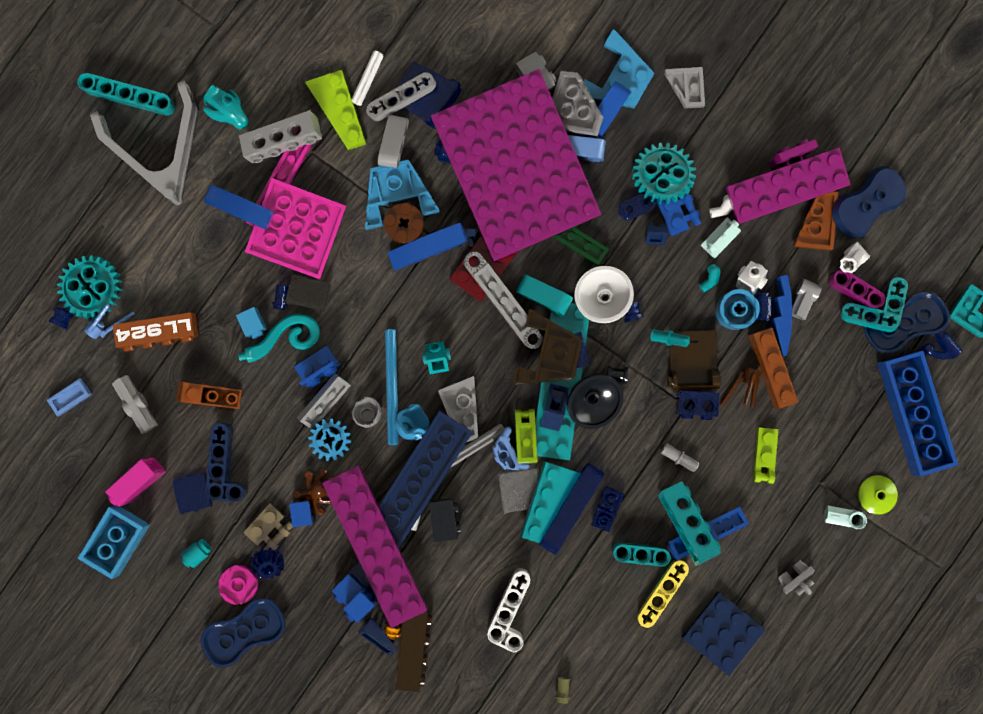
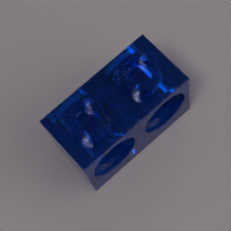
M677 391L676 414H681V418L693 419V415H699L701 420H712L713 416H719L720 393ZM687 399L692 402V408L688 411L683 407V403ZM705 401L711 403V409L708 412L703 409Z

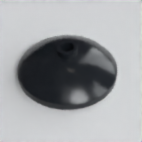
M589 375L577 382L570 391L567 399L568 414L573 422L582 428L596 429L610 423L620 412L623 405V391L620 384L609 375Z

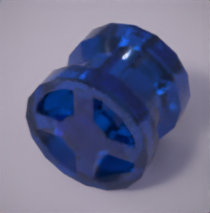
M639 302L631 305L625 314V323L644 317L643 313L639 310Z
M55 307L54 315L50 317L49 322L68 329V322L73 318L74 314Z

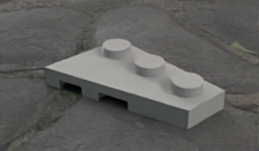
M474 376L438 390L448 416L473 431L467 442L478 438Z

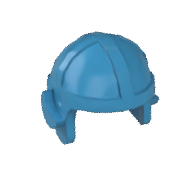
M411 404L409 408L397 414L394 424L396 431L403 439L419 440L428 430L430 421L420 405Z

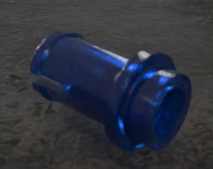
M276 285L275 300L272 302L274 309L285 310V307L288 306L286 304L288 286Z

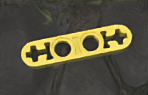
M674 560L669 565L639 610L637 619L643 627L649 628L655 624L687 576L689 567L683 560ZM683 564V572L676 574V577L679 578L677 581L669 576L670 573L673 575L676 573V565L680 566ZM666 580L673 581L674 586L671 590L663 588V583ZM656 596H660L663 599L662 604L658 607L652 604V600ZM649 605L653 610L657 612L654 614V612L652 611L649 615L651 620H646L645 622H643L644 619L642 618V615H647L650 612V610L647 608Z

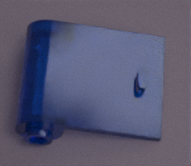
M413 61L397 87L422 73H430L436 80V87L432 92L403 108L420 117L431 128L436 129L431 115L453 106L462 92L461 84L455 79L449 80ZM425 80V81H424V82H425L424 85L427 86V85H428V80ZM414 88L407 89L405 96H411L414 93ZM391 98L390 101L396 104L397 98Z

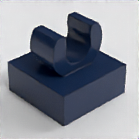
M650 222L645 236V244L664 246L668 227H664L663 223L660 224V227L653 226V222Z
M464 229L467 240L470 243L469 246L472 248V239H476V229Z

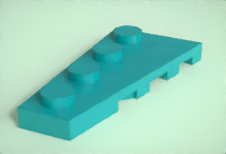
M545 461L543 462L520 533L521 538L538 543L541 542L581 473Z

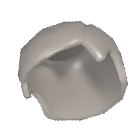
M365 396L362 400L356 401L352 411L353 420L358 426L372 427L379 422L382 416L381 406L374 398Z

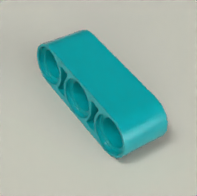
M525 274L515 291L519 295L562 316L565 315L573 300L570 295Z
M617 542L611 549L612 555L619 562L666 566L671 559L670 553L661 546ZM624 547L626 548L625 555L617 556V549ZM638 550H645V556L643 558H636V553ZM663 551L665 553L664 559L657 561L656 554Z

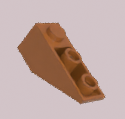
M178 381L176 401L239 409L242 390Z

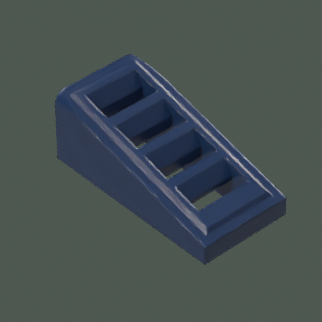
M372 617L366 619L358 634L387 655L395 653L397 648Z

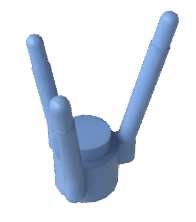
M106 304L96 319L92 318L87 323L88 325L84 328V331L93 339H97L99 336L104 338L108 332L113 330L114 324L125 322L134 316L135 313H129L104 330L105 325L100 320L110 307V304Z

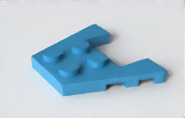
M613 29L604 47L620 55V59L603 88L596 86L584 79V83L594 101H602L613 83L617 81L632 91L623 106L635 109L654 72Z
M409 160L400 161L398 169L386 166L370 168L365 222L366 230L383 226L379 206L413 198L419 199L423 217L440 213L439 208Z

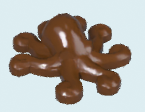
M324 467L318 470L319 475L314 479V483H312L313 471L306 470L304 472L306 490L303 492L294 490L292 493V497L296 500L306 497L305 501H309L314 511L320 516L324 515L326 510L322 506L319 507V503L333 506L330 499L326 497L328 494L322 484L325 482L322 479L328 473ZM334 475L329 476V477L327 478V481L330 480V479H332V478H334V477H336V476H334Z

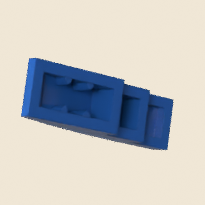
M212 184L203 201L265 230L274 214L273 211Z
M458 223L387 253L395 271L431 256L439 255L468 240L462 224Z
M788 275L775 278L779 297L772 299L776 318L769 319L782 356H787L792 328V298Z
M740 506L708 522L711 528L710 533L717 540L749 525ZM680 536L666 543L675 561L689 554ZM700 536L696 537L697 542L700 545H704V539Z

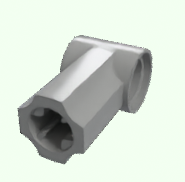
M804 278L800 281L796 289V298L792 304L793 317L806 320L813 302L820 295L822 286Z

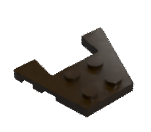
M529 309L525 326L545 331L536 371L516 366L512 384L575 379L583 340L536 311Z

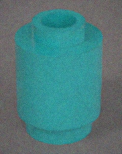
M196 540L181 553V561L186 567L189 568L191 566L195 568L209 556V552L212 549L205 540Z

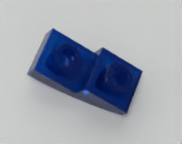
M606 486L591 525L610 532L624 493Z

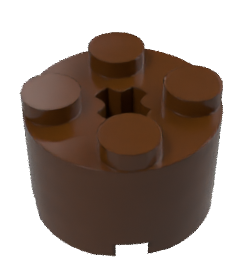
M402 203L393 206L384 218L385 230L391 240L397 244L405 245L423 236L425 229L423 216L411 204ZM403 221L408 222L407 228L401 227Z

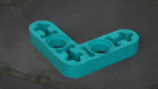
M901 277L891 280L887 289L883 310L848 303L843 306L840 312L841 318L845 322L885 332L895 331L901 321L908 289L907 281ZM896 284H900L901 288L898 292V295H894L896 291ZM889 301H897L899 308L892 309L889 306ZM849 309L852 310V313H853L852 316H848V312H847V311H848ZM861 311L862 314L860 316V319H858V314ZM865 314H873L875 321L868 322L865 319ZM880 316H882V321L880 324H878ZM888 319H892V323H894L892 326H888V322H886Z

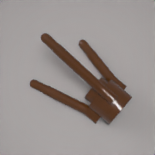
M746 367L744 372L740 371L738 378L724 396L720 405L723 406L743 379L742 383L748 386L743 405H747L753 387L751 408H754L761 372Z

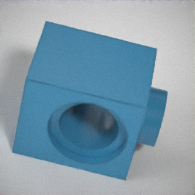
M255 307L236 315L245 337L256 339L264 335L263 332L267 330L259 310Z

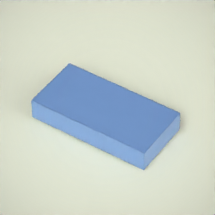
M79 378L47 399V402L55 414L61 416L91 396L92 393L82 378Z

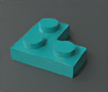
M968 284L950 311L951 320L979 338H983V314L977 310L983 303V291L973 284Z

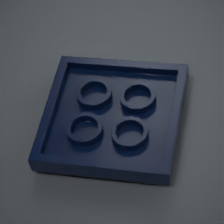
M718 591L683 634L682 638L730 676L764 633L765 629Z

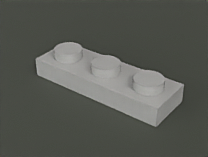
M335 373L298 415L297 419L310 429H314L316 427L315 424L323 419L351 385Z

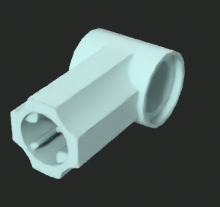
M827 505L824 510V522L852 527L854 529H862L867 524L866 516L855 509L850 510ZM858 514L859 522L853 524L852 517Z

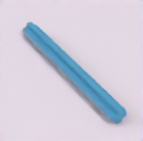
M387 329L385 330L388 445H398L399 436L394 424L398 414L396 330Z

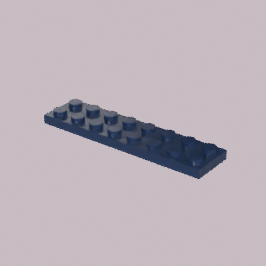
M442 411L438 412L379 505L398 548L406 539L473 431Z

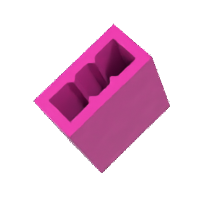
M154 457L141 459L106 491L108 500L118 507L132 503L158 480L166 470Z

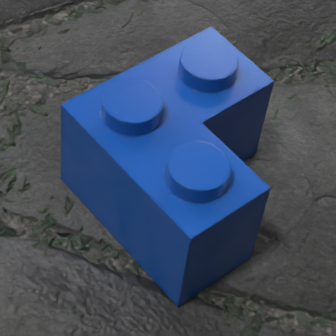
M352 571L332 590L334 593L333 597L339 603L343 602L346 605L343 608L346 611L344 613L346 617L351 621L355 620L357 623L378 601L376 595Z

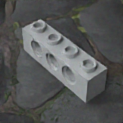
M309 110L239 135L243 157L251 163H260L263 159L277 157L283 152L294 151L306 144H314L317 140L322 139L318 117Z

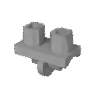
M801 560L792 566L799 575L794 580L787 572L778 577L786 595L798 585L800 588L795 591L798 596L803 592L807 595L812 594L809 588L814 582L811 579L806 583L803 581L811 576L815 570L812 566L808 567Z

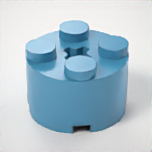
M744 289L732 290L722 295L715 308L719 324L730 330H739L750 326L757 319L760 311L759 302L756 297ZM734 307L740 309V312L734 311Z

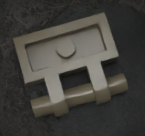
M270 503L243 533L257 546L262 541H265L267 545L263 548V552L269 555L272 550L278 548L279 542L284 537H288L293 527L290 520L285 525L281 523L285 515ZM276 527L279 532L272 538L269 534Z

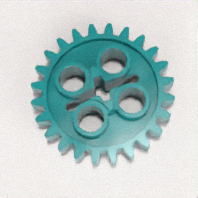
M659 143L658 148H656L652 144L650 150L644 148V152L639 153L638 159H635V166L632 169V172H634L632 179L636 180L634 186H640L638 193L644 191V198L651 196V202L656 198L659 204H661L662 200H665L668 205L670 199L676 203L678 197L683 199L685 194H689L690 188L694 185L693 181L696 175L693 173H695L696 168L691 167L694 161H688L690 155H683L684 149L677 151V145L670 148L669 143L666 144V147ZM661 159H667L669 163H664ZM651 169L654 173L650 174L646 170ZM674 173L680 174L681 178L675 177ZM658 184H664L667 188H660Z
M90 255L89 259L86 256H82V261L75 258V265L68 263L69 270L62 269L65 276H59L63 282L57 283V286L62 287V290L57 291V293L63 295L59 301L66 302L63 307L66 309L70 308L69 313H76V316L80 318L83 316L89 319L91 316L96 319L106 304L117 306L114 299L121 298L117 295V292L123 289L117 285L121 284L122 281L116 279L120 276V273L114 272L116 267L110 266L109 261L105 260L103 262V258L98 257L96 259L92 255ZM93 269L94 274L91 278H89L88 274ZM78 282L79 287L74 291V285ZM106 284V290L101 293V286ZM91 297L90 304L86 305V299Z

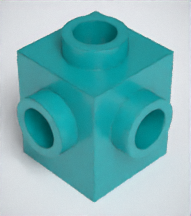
M444 341L425 344V353H422L424 365H428L429 373L435 374L449 371L448 360H451L449 348L445 349Z

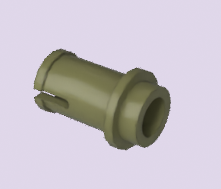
M558 677L557 695H555L557 703L566 704L570 700V678Z

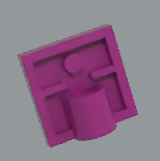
M808 139L798 142L791 149L790 146L780 149L778 153L773 155L774 158L769 161L771 169L789 165L790 158H793L796 162L803 160L804 156H807L818 147L816 139L810 142Z

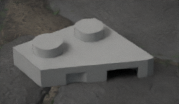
M703 67L665 69L664 75L684 108H701L705 106Z

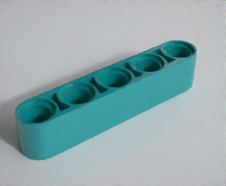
M90 73L81 74L78 78V86L91 96L162 115H171L176 109L174 101L164 93ZM93 81L92 86L87 88V84ZM112 86L111 90L105 93L106 88ZM130 91V95L124 98V94ZM149 96V100L146 103H142L143 98ZM164 101H168L167 106L165 108H161V104Z

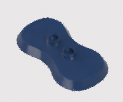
M881 166L874 169L861 188L841 196L835 202L832 208V217L836 226L849 238L863 237L881 214L894 210L903 203L906 197V186L899 174L892 168Z
M924 291L914 294L904 303L901 321L895 331L885 332L864 326L863 330L868 342L874 349L881 353H894L902 349L907 342L917 336L942 332L950 323V313L948 307L938 295ZM870 314L866 320L873 322L875 321V316ZM880 316L878 324L881 323L882 316ZM888 319L886 321L888 322V326H892V324H894L892 323V319Z
M255 599L236 617L225 621H217L207 626L200 638L202 650L213 665L217 667L232 666L252 647L269 644L278 640L285 631V618L278 605L271 599Z

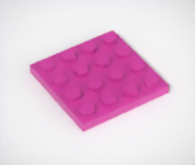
M271 178L262 207L273 211L274 214L266 230L254 225L245 252L320 279L346 206Z

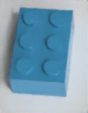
M110 506L78 559L111 579L120 576L150 524L122 507Z

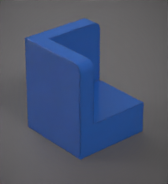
M309 501L292 502L289 504L292 527L315 523V517L311 515Z

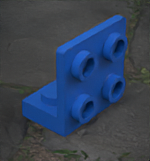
M325 346L294 366L302 379L300 385L312 388L321 382L320 378L323 376L329 377L335 374L340 364L329 347Z

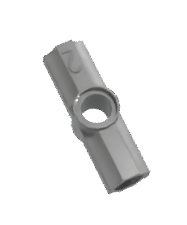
M125 375L115 380L112 385L122 400V408L129 417H132L141 434H145L158 426L148 409L147 400L137 391L129 376Z

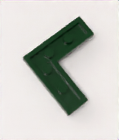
M577 226L552 236V238L599 266L609 248L576 229Z

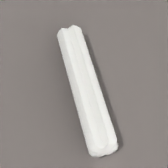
M373 51L351 99L355 105H362L383 59V54L378 51Z

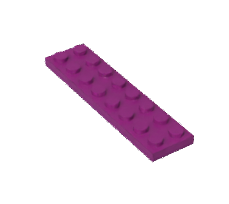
M360 466L354 467L322 483L390 627L393 628L426 612L428 608Z

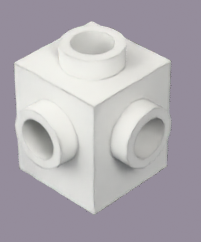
M750 261L747 267L743 266L740 269L736 287L747 290L754 295L758 288L763 289L767 283L766 275L768 270L762 265Z

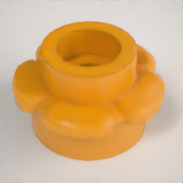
M389 623L385 625L383 632L389 639L395 640L402 635L400 631L401 626L397 625L391 628Z

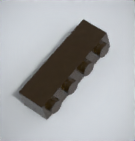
M429 609L403 622L395 690L419 692L420 687L425 685L426 674H422L423 666H427L428 654H424L425 646L429 647L430 634H426L427 627H431L432 621Z

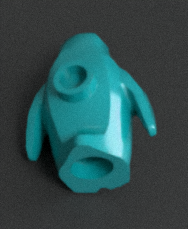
M211 85L204 96V104L209 107H204V112L213 120L234 125L239 131L246 128L249 121L242 109L238 95L231 89L227 93L219 87Z

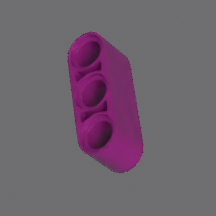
M838 270L829 275V285L859 305L878 308L884 304L885 296L881 291L852 273ZM837 275L842 276V278H843L842 284H839V283L837 282V280H836ZM854 285L859 287V294L853 291ZM871 295L876 298L875 304L870 302Z

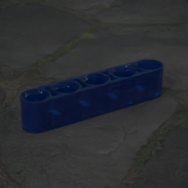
M590 463L586 464L538 545L554 555L558 553L602 481L605 472Z

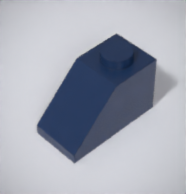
M550 383L540 427L555 431L560 430L565 415L569 388Z

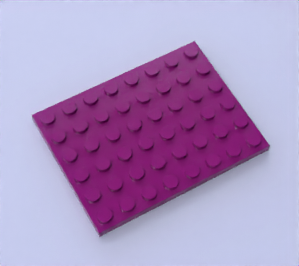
M540 69L431 115V119L493 262L602 215Z

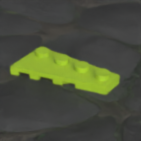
M342 70L306 81V85L346 148L351 150L366 145Z

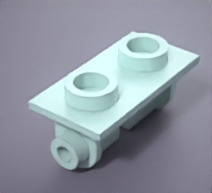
M726 218L700 246L715 259L741 232L738 228L739 224L735 220L731 221L729 218Z

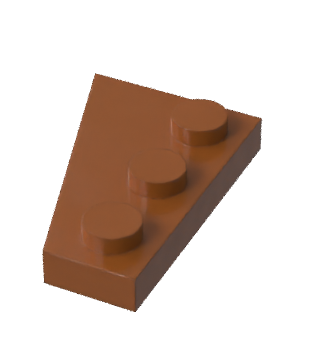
M832 191L813 199L793 247L829 251L834 249L836 224L832 217V208L838 200L839 192Z

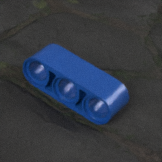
M617 81L613 83L598 106L603 116L598 136H595L598 139H601L632 92Z

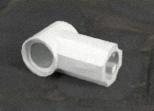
M855 242L843 252L844 257L840 260V268L843 272L853 273L861 264L869 259L870 255L858 242Z

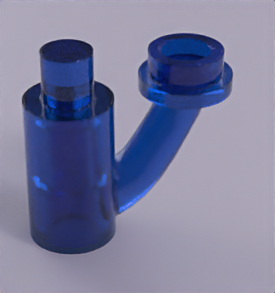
M947 332L934 334L937 337L936 342L944 352L933 350L935 346L930 343L925 344L920 349V351L924 352V355L943 360L954 359L963 352Z

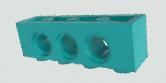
M681 481L661 491L658 497L694 564L697 566L721 553L720 544L711 535V528L708 522L703 520L700 515V507L697 503L693 502L688 486L684 485ZM677 501H682L685 504V509H680L677 506ZM687 518L694 521L695 527H690L687 524ZM697 536L704 539V545H700L697 542Z

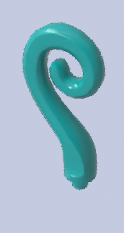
M305 314L286 316L276 323L262 342L244 348L245 352L238 354L239 360H247L248 363L261 359L270 352L282 332L287 327L295 324L306 325L310 335L306 341H299L297 336L302 332V329L295 327L289 332V342L296 349H309L318 341L320 335L319 325L312 317Z

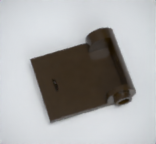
M717 330L673 331L677 334L688 335L691 343L687 347L670 346V375L667 376L668 387H671L672 391L720 389L721 376L720 371L717 369Z

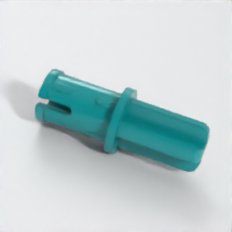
M653 329L650 339L653 342L666 343L667 346L677 345L687 347L690 344V337L688 335L677 334L671 330L666 332Z

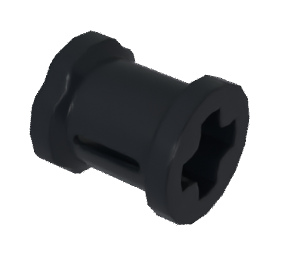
M608 366L607 375L614 378L617 382H622L626 385L628 367L621 369Z

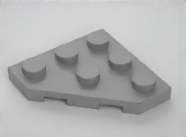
M561 71L552 100L565 130L598 136L603 116L582 77L575 72Z

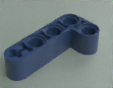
M227 423L215 424L211 429L206 495L209 499L215 501L237 502L244 499L248 491L243 483L229 482L233 429ZM219 429L225 430V434L219 433ZM217 440H221V441L225 440V443H224V442L217 443ZM219 446H221L224 449V455L222 457H220L216 452ZM217 466H220L223 470L221 476L215 473ZM215 485L221 489L219 496L213 492ZM234 487L240 489L241 494L239 497L234 496Z

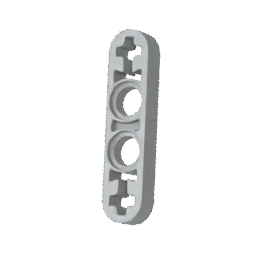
M422 73L372 101L367 106L366 112L372 120L380 121L432 92L436 87V80L430 73ZM425 80H428V85H427V86L424 85V84H425V82H424ZM414 88V93L411 96H405L407 89ZM396 97L397 103L389 106V100Z

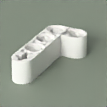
M523 568L515 570L487 630L488 639L492 643L511 652H518L523 647L521 633L510 627L530 584V575ZM523 574L526 581H521L519 589L516 587L518 584L517 576L521 577V575ZM516 592L518 594L517 600L510 601L507 598L508 594ZM502 610H507L510 613L507 619L499 616ZM494 628H498L502 633L500 636L495 637L491 634V631ZM517 637L520 641L516 645H511L509 639Z

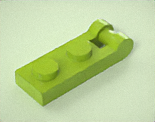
M515 409L517 463H537L535 409H529V411ZM521 419H529V423H522Z
M757 427L753 482L767 481L769 484H774L779 429ZM761 467H766L767 473H761Z

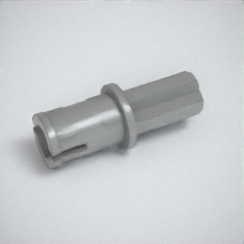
M668 443L664 445L660 454L675 461L676 465L680 464L692 472H695L699 466V462L684 454V451H679Z

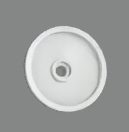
M599 266L587 271L579 279L575 288V302L579 311L584 317L597 323H610L623 317L630 309L634 298L633 286L629 277L621 270L611 266ZM604 296L609 297L607 301L602 300Z

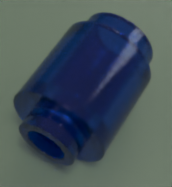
M758 293L756 299L759 302L760 311L755 321H771L774 297H770V293Z

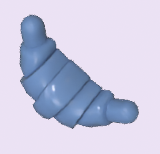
M505 427L492 447L495 461L503 469H528L530 467L529 463H517V455L509 438L511 428Z

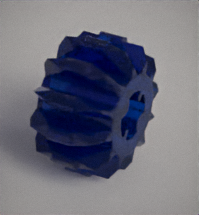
M271 547L268 550L261 548L260 552L255 551L254 556L250 560L252 574H255L257 579L263 577L264 581L267 578L273 580L274 575L280 576L281 571L284 570L283 555L279 553L278 549L272 551Z

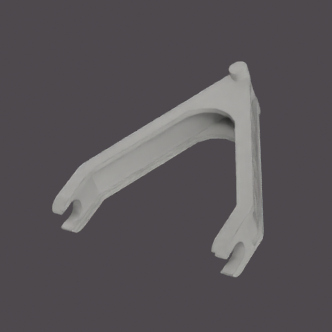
M185 80L177 82L184 103L174 159L169 167L162 171L153 172L143 167L112 140L104 116L99 115L98 111L90 113L98 139L175 205H180L183 201L182 193L198 115L193 94Z

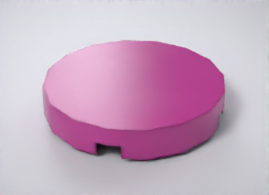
M234 565L222 573L218 584L219 592L224 600L231 604H244L255 596L259 581L256 573L250 567Z

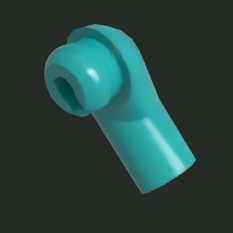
M715 264L707 267L708 279L699 284L703 293L719 282L721 271Z

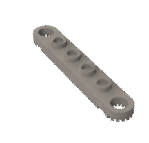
M478 252L466 254L464 257L465 268L526 347L531 349L538 348L543 341L542 334L538 329L525 326L528 315L491 266ZM472 256H476L479 259V264L476 267L469 265L468 261ZM531 333L537 335L538 339L535 344H530L527 340Z

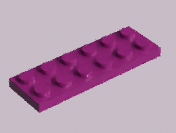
M839 147L726 186V190L736 222L741 224L850 185V181Z

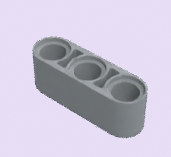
M394 115L388 116L378 155V165L398 169L408 130L409 118Z

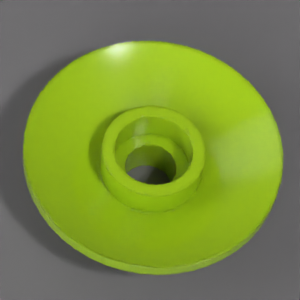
M870 476L859 487V502L866 511L872 514L887 513L897 502V488L885 476ZM879 492L883 493V497L881 499L878 498Z

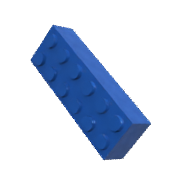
M911 352L877 362L911 475L924 476L957 466V458L924 352Z

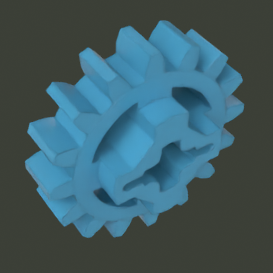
M333 418L330 419L329 423H327L326 419H323V425L317 422L315 424L317 429L310 430L314 435L308 437L309 440H313V443L309 445V447L315 448L312 453L316 454L318 452L319 459L326 456V461H329L330 457L337 460L338 454L343 457V450H349L346 444L352 441L347 439V436L351 433L344 431L347 426L341 427L340 420L335 424ZM330 427H335L341 433L333 432ZM323 429V436L317 440L318 433ZM327 434L335 438L332 445L325 441L328 438ZM343 440L341 448L337 451L336 445L338 441ZM320 447H326L330 453L323 451Z

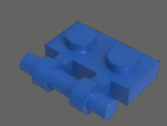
M685 194L684 198L677 200L676 203L670 199L668 205L665 200H662L661 204L656 200L666 227H668L670 237L690 229L687 224L690 220H692L694 227L702 224L699 218L700 213L698 210L696 211L692 202L694 200L692 194ZM684 204L689 212L686 216H684L680 207Z

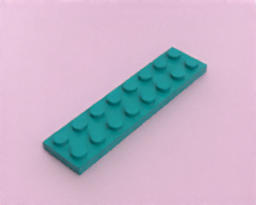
M573 303L570 304L564 316L551 310L549 320L583 340L575 379L541 382L535 422L537 456L569 461L575 423L568 414L567 405L559 431L540 427L550 383L567 387L570 393L575 384L581 380L589 319L584 317L577 305Z

